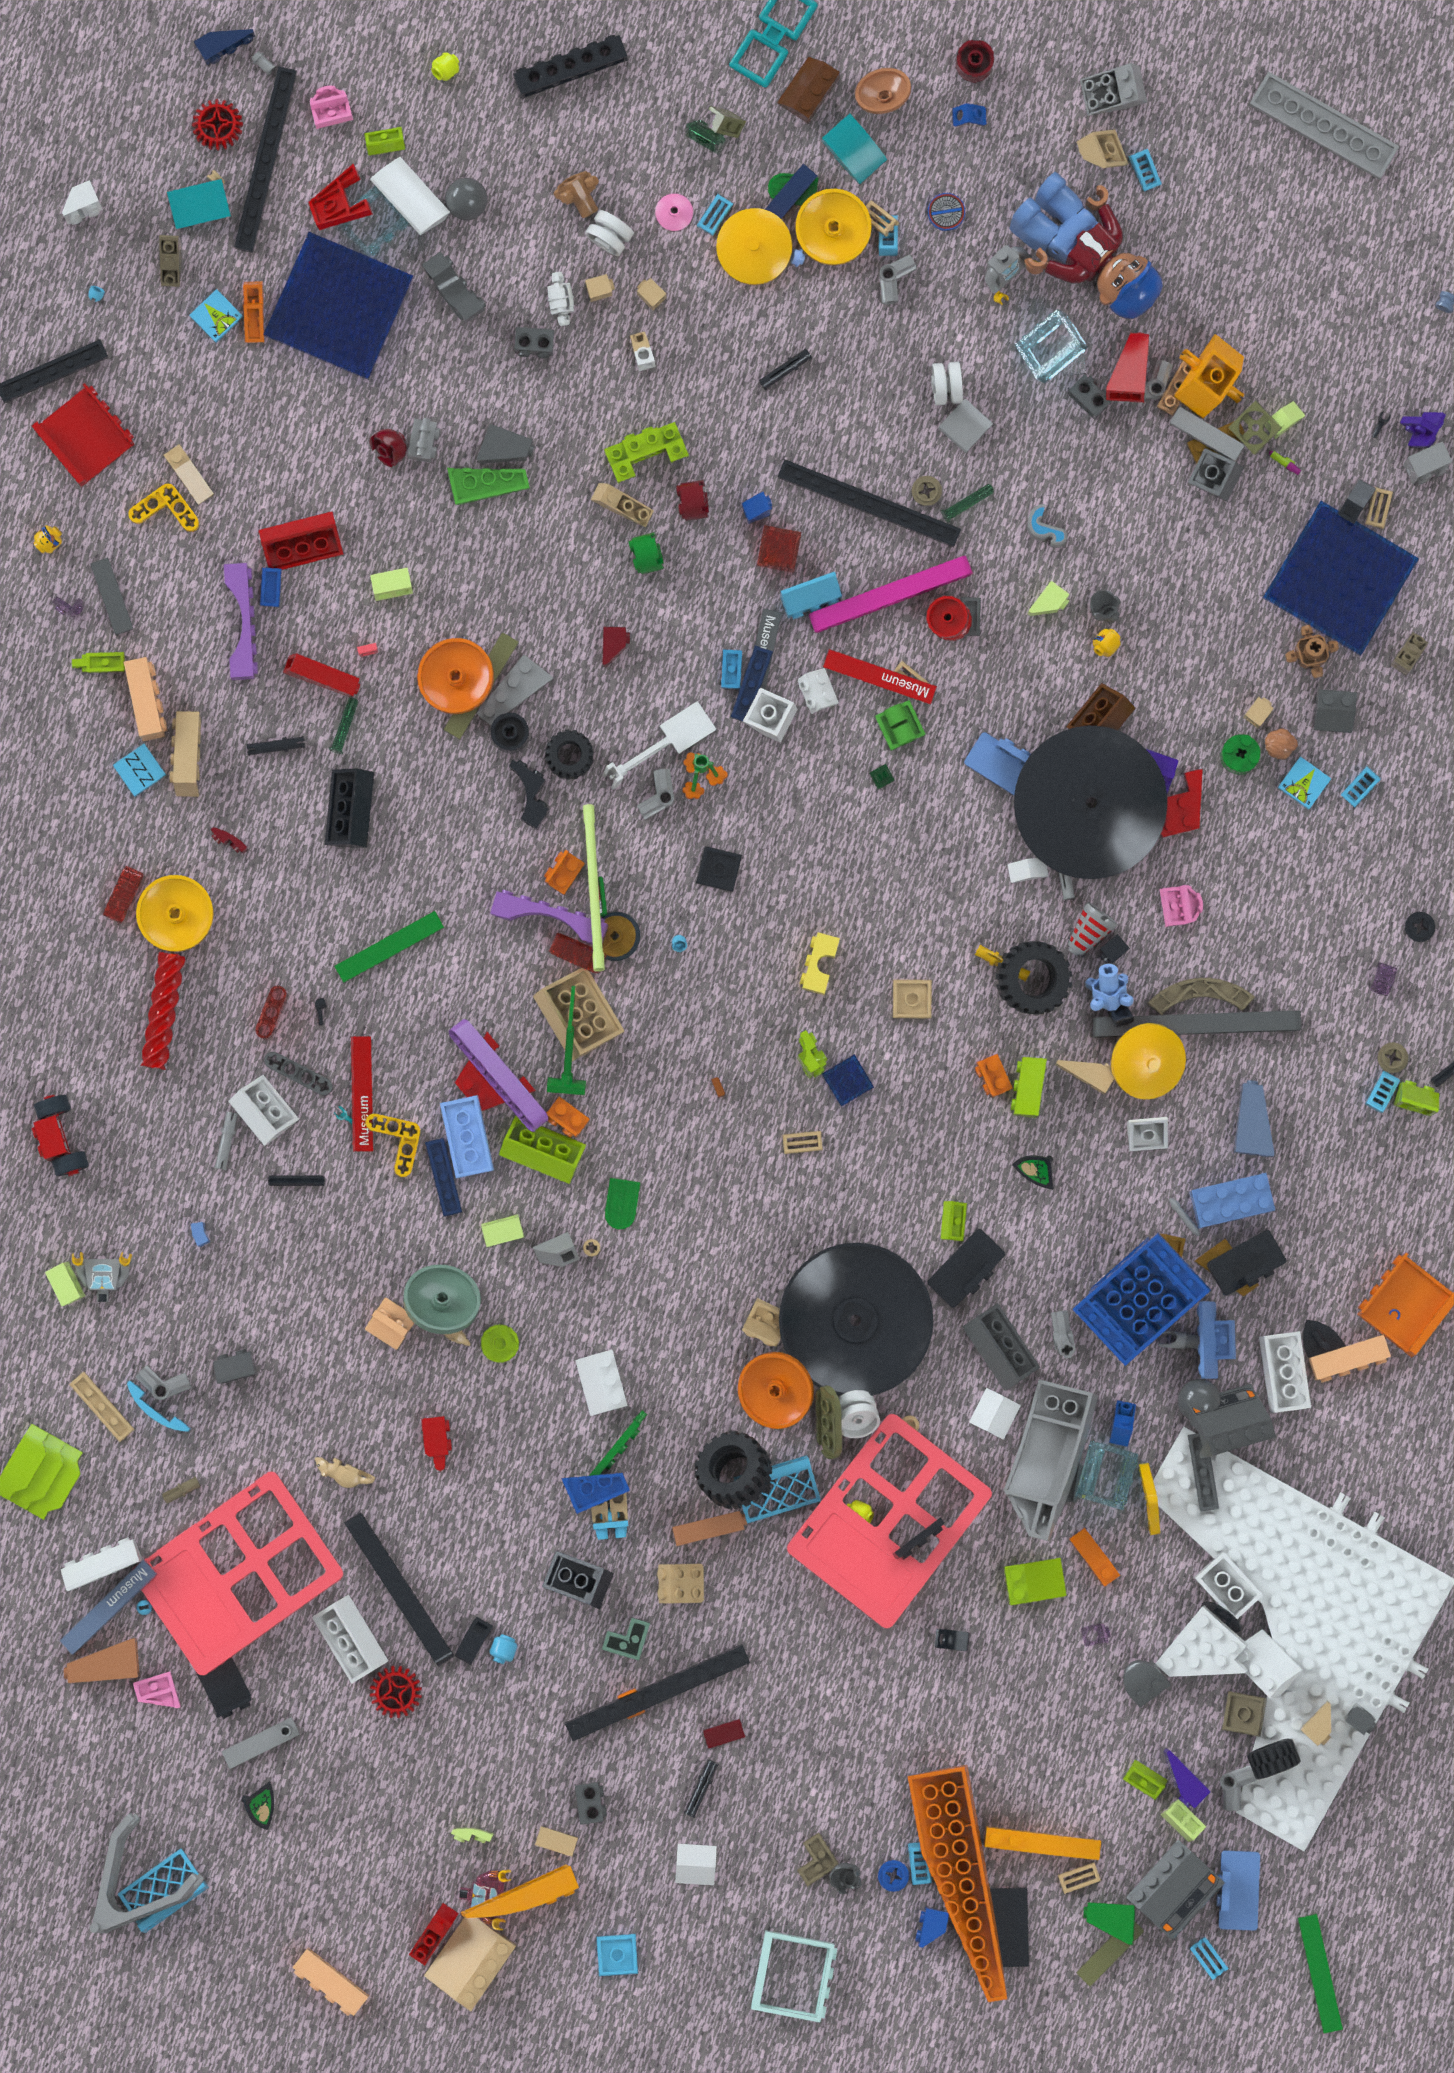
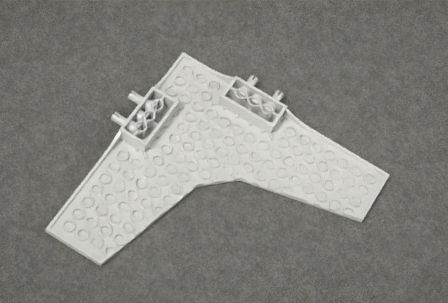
M1183 1426L1153 1480L1158 1506L1214 1559L1224 1552L1263 1594L1258 1601L1263 1604L1272 1639L1303 1669L1279 1698H1269L1267 1696L1261 1737L1256 1736L1253 1747L1254 1751L1283 1739H1293L1301 1762L1289 1770L1244 1785L1241 1791V1810L1236 1811V1813L1305 1851L1370 1735L1367 1732L1365 1735L1361 1734L1348 1724L1344 1718L1355 1703L1372 1714L1376 1719L1375 1723H1377L1386 1705H1391L1402 1713L1406 1711V1708L1399 1704L1408 1707L1410 1702L1396 1696L1394 1690L1405 1671H1410L1421 1679L1425 1677V1674L1418 1670L1427 1673L1429 1668L1413 1661V1656L1452 1589L1454 1578L1378 1536L1376 1532L1385 1519L1384 1516L1380 1515L1376 1522L1379 1514L1374 1511L1367 1527H1362L1343 1516V1511L1351 1500L1350 1497L1346 1496L1344 1501L1341 1502L1345 1496L1343 1493H1339L1335 1504L1329 1508L1228 1451L1211 1456L1219 1509L1200 1512L1188 1435L1196 1433ZM1328 1700L1331 1704V1733L1329 1734L1331 1738L1325 1745L1320 1744L1317 1746L1301 1731V1727Z

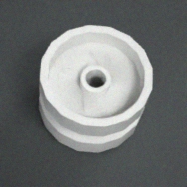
M599 210L594 218L596 224H590L585 235L608 253L620 256L625 249L623 242H629L634 232L614 215Z
M959 361L949 362L947 374L942 363L932 364L931 384L935 405H945L947 403V393H949L952 404H961L963 402V389Z
M854 1390L839 1397L843 1436L861 1438L873 1433L879 1427V1414L874 1397L869 1392Z

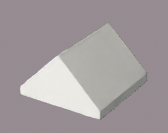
M1167 1117L1127 1121L1129 1151L1168 1148Z
M678 1844L675 1883L714 1885L717 1846Z

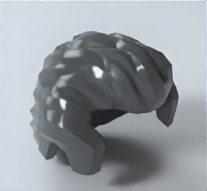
M1097 591L1090 599L1093 617L1098 621L1114 623L1116 620L1118 621L1120 616L1118 606L1121 601L1110 591Z
M840 1863L832 1869L829 1876L832 1887L836 1888L839 1894H845L847 1888L857 1890L862 1885L861 1878L859 1877L860 1869L854 1864Z

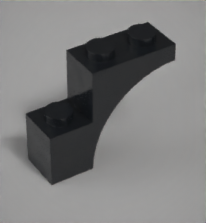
M519 759L517 762L512 760L509 768L519 776L526 790L527 800L521 821L538 830L550 812L547 808L548 804L540 799L535 801V798L546 782L543 779L544 775L537 770L532 772L527 769L528 765Z

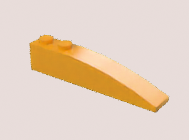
M986 1826L983 1846L1099 1860L1101 1840Z
M565 1864L461 1912V1915L465 1918L493 1917L528 1910L545 1903L549 1905L556 1902L557 1898L562 1895L567 1897L574 1894V1890L578 1889L579 1886L571 1866Z

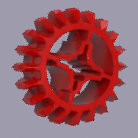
M219 99L215 100V104H212L211 100H209V106L206 107L205 104H202L203 110H196L199 116H193V120L196 121L192 123V127L196 128L193 130V134L198 135L196 139L198 142L202 141V146L205 147L209 143L208 148L210 150L213 149L214 145H216L217 151L220 150V145H223V148L226 150V144L229 143L233 146L232 139L238 141L239 137L236 134H242V130L239 129L243 127V122H240L242 116L237 115L239 110L237 108L233 109L232 103L227 106L226 100H223L222 104L219 103ZM214 112L211 119L203 122L210 113ZM220 112L228 114L233 121L222 119ZM217 117L221 124L219 125L220 127L218 128V132L215 128V125H213L215 124V122H217ZM202 128L212 130L215 138L206 135ZM232 128L226 136L221 137L223 131Z
M391 1666L392 1672L389 1673L388 1669L384 1668L385 1675L381 1672L377 1673L381 1678L380 1680L373 1678L372 1681L377 1683V1686H370V1689L376 1690L375 1693H370V1697L376 1696L377 1699L373 1700L372 1704L377 1702L380 1704L376 1708L377 1711L384 1708L382 1715H386L387 1711H390V1718H393L394 1712L397 1713V1718H401L400 1712L403 1711L404 1715L408 1716L406 1709L409 1708L413 1712L415 1709L411 1705H419L415 1698H422V1695L416 1694V1691H421L422 1687L416 1688L415 1684L420 1683V1680H412L416 1676L415 1673L411 1676L407 1675L410 1671L409 1668L403 1673L402 1666H399L398 1671H395V1666ZM392 1676H401L409 1683L398 1685ZM387 1679L389 1691L380 1696L381 1685ZM393 1686L400 1689L405 1687L399 1693V1698L395 1697V1695L387 1697L393 1691ZM412 1688L411 1699L405 1705L402 1695L404 1691ZM392 1698L396 1700L400 1708L389 1707L383 1701Z

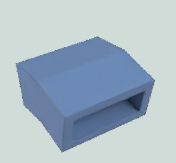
M204 1222L191 1224L192 1236L198 1247L211 1242L206 1234Z

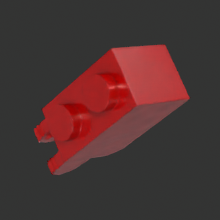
M445 1416L421 1419L425 1454L433 1457L435 1469L442 1471L446 1466L445 1455H449V1451H452L451 1439H447V1432L450 1431L449 1420H445Z

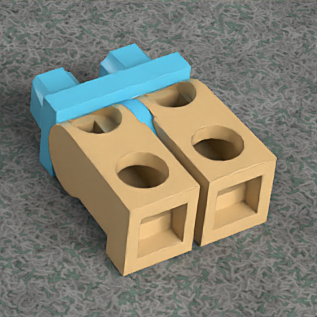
M626 1493L610 1499L609 1508L608 1501L591 1508L593 1529H596L598 1540L608 1539L607 1528H615L616 1538L626 1537L628 1526Z

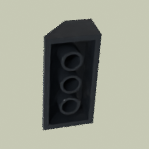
M358 768L332 769L325 845L367 848L374 772Z

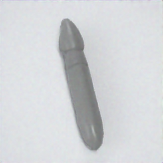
M1170 1198L1169 1202L1172 1209L1176 1211L1194 1235L1200 1236L1198 1227L1181 1208L1179 1202Z

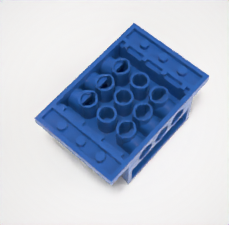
M1157 1233L1151 1239L1147 1237L1093 1285L1088 1295L1073 1310L1126 1366L1208 1294L1211 1289L1168 1242Z

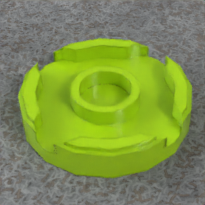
M497 1324L489 1327L484 1332L481 1338V1348L483 1354L489 1360L503 1363L511 1360L516 1355L519 1349V1339L512 1328Z

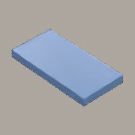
M478 1095L440 1103L455 1177L461 1178L494 1171Z

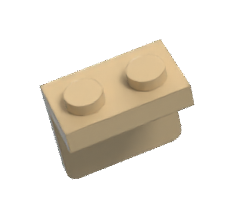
M757 1298L742 1331L751 1338L756 1337L762 1340L764 1344L776 1347L781 1339L779 1330L780 1308Z
M658 1564L657 1577L659 1579V1589L657 1594L659 1603H701L704 1601V1569L702 1564Z

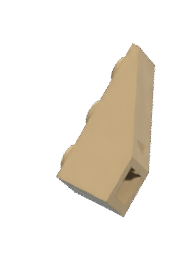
M599 483L591 498L593 502L643 527L647 526L654 511L606 483Z

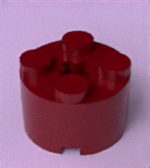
M969 40L963 43L956 57L955 65L958 74L964 80L971 83L985 80L991 74L994 65V52L991 46L982 40ZM972 59H973L974 61H975L976 59H978V63H976V62L973 63V62H972Z
M704 480L680 483V485L676 486L677 495L682 503L678 504L679 514L682 515V519H685V521L709 518L707 514L709 513L707 492H703V487H706Z

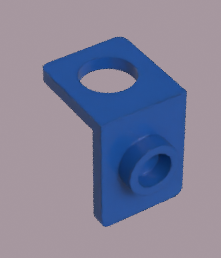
M966 103L952 109L953 126L955 127L966 123L983 126L987 124L986 108L984 106ZM962 110L963 117L959 121L957 115L958 112Z

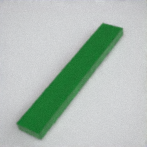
M433 911L334 967L343 983L444 929V926L437 913Z
M1317 1914L1298 1917L1323 2033L1343 2030Z

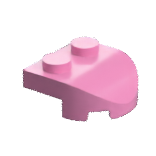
M324 86L316 91V95L310 99L316 129L353 120L348 98L344 90H338L335 86Z
M1182 885L1159 889L1165 927L1194 922L1203 911L1202 897L1191 886Z

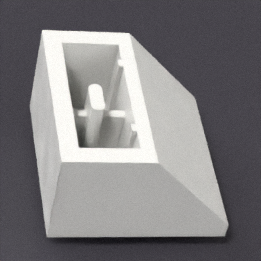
M90 180L72 187L62 211L67 224L76 225L82 222V218L97 216L100 213L99 211L103 210Z

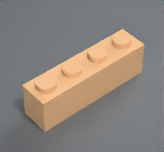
M1380 1335L1308 1359L1315 1380L1320 1379L1322 1383L1332 1380L1331 1376L1338 1373L1339 1377L1351 1374L1350 1370L1357 1368L1358 1371L1369 1368L1368 1364L1373 1362L1376 1365L1386 1363V1358L1391 1357L1384 1335Z
M309 1947L292 1967L295 1969L294 1973L299 1978L304 1979L305 1977L309 1980V1985L314 1990L323 1991L326 1994L324 1997L333 2004L334 2002L338 2003L341 2006L340 2010L348 2016L350 2014L354 2016L369 1997L367 1993Z

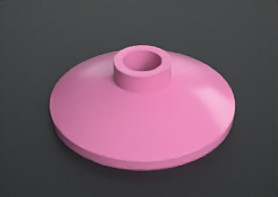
M669 194L658 202L655 210L656 219L663 228L670 231H679L690 224L693 217V207L690 201L683 195ZM677 208L678 212L673 214L671 209Z

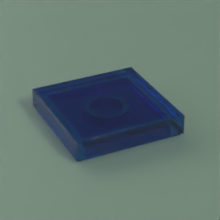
M855 1054L822 1073L823 1078L841 1107L874 1088Z

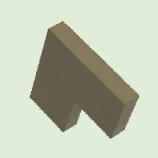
M819 1832L803 1842L813 1860L797 1869L807 1887L831 1872L839 1864Z

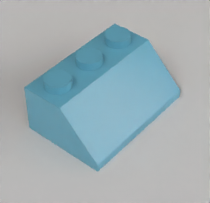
M832 572L782 590L780 598L787 617H792L794 620L804 616L803 613L807 611L812 613L822 609L821 606L827 604L830 606L838 603L842 599V594L836 574Z

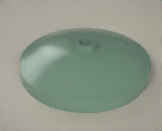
M431 1265L418 1270L407 1281L403 1294V1305L408 1317L418 1327L435 1334H453L467 1328L477 1317L481 1303L480 1291L475 1281L464 1271L449 1265Z

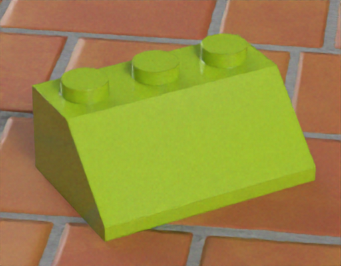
M1022 1057L1021 1061L1017 1062L1016 1072L1019 1073V1079L1015 1080L1013 1091H1016V1099H1012L1010 1110H1014L1013 1115L1029 1118L1038 1117L1047 1059Z

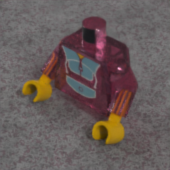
M489 1870L479 1875L476 1880H473L472 1889L460 1888L459 1899L470 1900L469 1908L502 1894L505 1882L511 1881V1879L506 1878V1873L511 1872V1870ZM500 1916L478 1918L483 1923L492 1926L493 1929L501 1931L503 1929L499 1927V1923L506 1922L505 1919H500Z

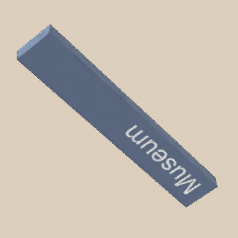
M142 1560L60 1642L72 1655H75L157 1573L145 1560Z

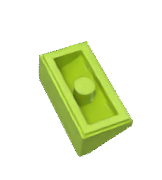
M402 127L364 133L368 156L405 150Z
M944 1201L940 1239L964 1241L967 1203Z
M1137 1760L1133 1761L1123 1778L1124 1781L1155 1800L1168 1781Z

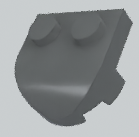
M1138 1659L1131 1662L1124 1670L1123 1683L1126 1692L1139 1708L1171 1686L1168 1679L1153 1661L1149 1660L1148 1662Z

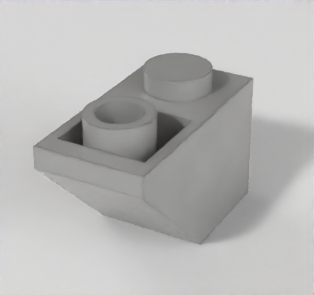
M568 1232L533 1247L539 1263L563 1267L580 1259Z

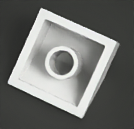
M760 688L743 722L764 736L781 743L798 709L794 702Z

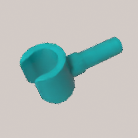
M338 1106L343 1112L340 1115L334 1112V1115L339 1120H346L352 1124V1118L347 1115V1111L342 1106Z

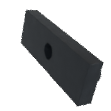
M941 1517L895 1551L893 1553L896 1559L901 1557L903 1560L912 1554L911 1549L915 1546L920 1548L928 1542L926 1539L932 1534L935 1537L943 1530L941 1526L945 1522Z

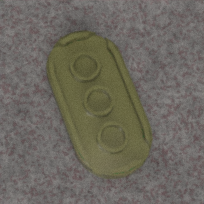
M826 1385L820 1387L815 1396L816 1438L818 1444L822 1445V1454L831 1460L838 1458L842 1452L841 1405L835 1390L831 1386Z

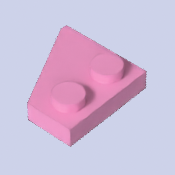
M171 1671L133 1683L138 1702L174 1708L181 1707Z

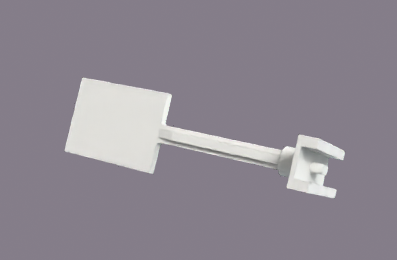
M698 701L660 725V728L666 735L664 739L624 765L620 764L616 767L612 762L606 766L602 775L604 778L610 775V779H613L614 782L611 786L613 790L620 786L623 776L629 770L669 744H672L678 754H680L716 730Z

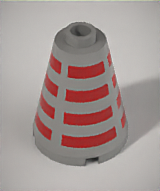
M1087 902L1068 942V946H1070L1068 950L1076 956L1079 954L1083 956L1114 930L1118 923L1105 912L1100 911L1098 907Z

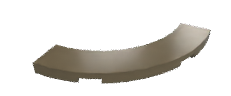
M1193 978L1180 981L1163 989L1147 1004L1159 1015H1163L1172 1006L1192 998L1209 997L1228 1002L1240 1011H1243L1255 996L1242 987L1221 979Z

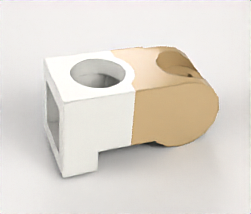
M645 331L630 335L638 370L642 371L655 367V360Z

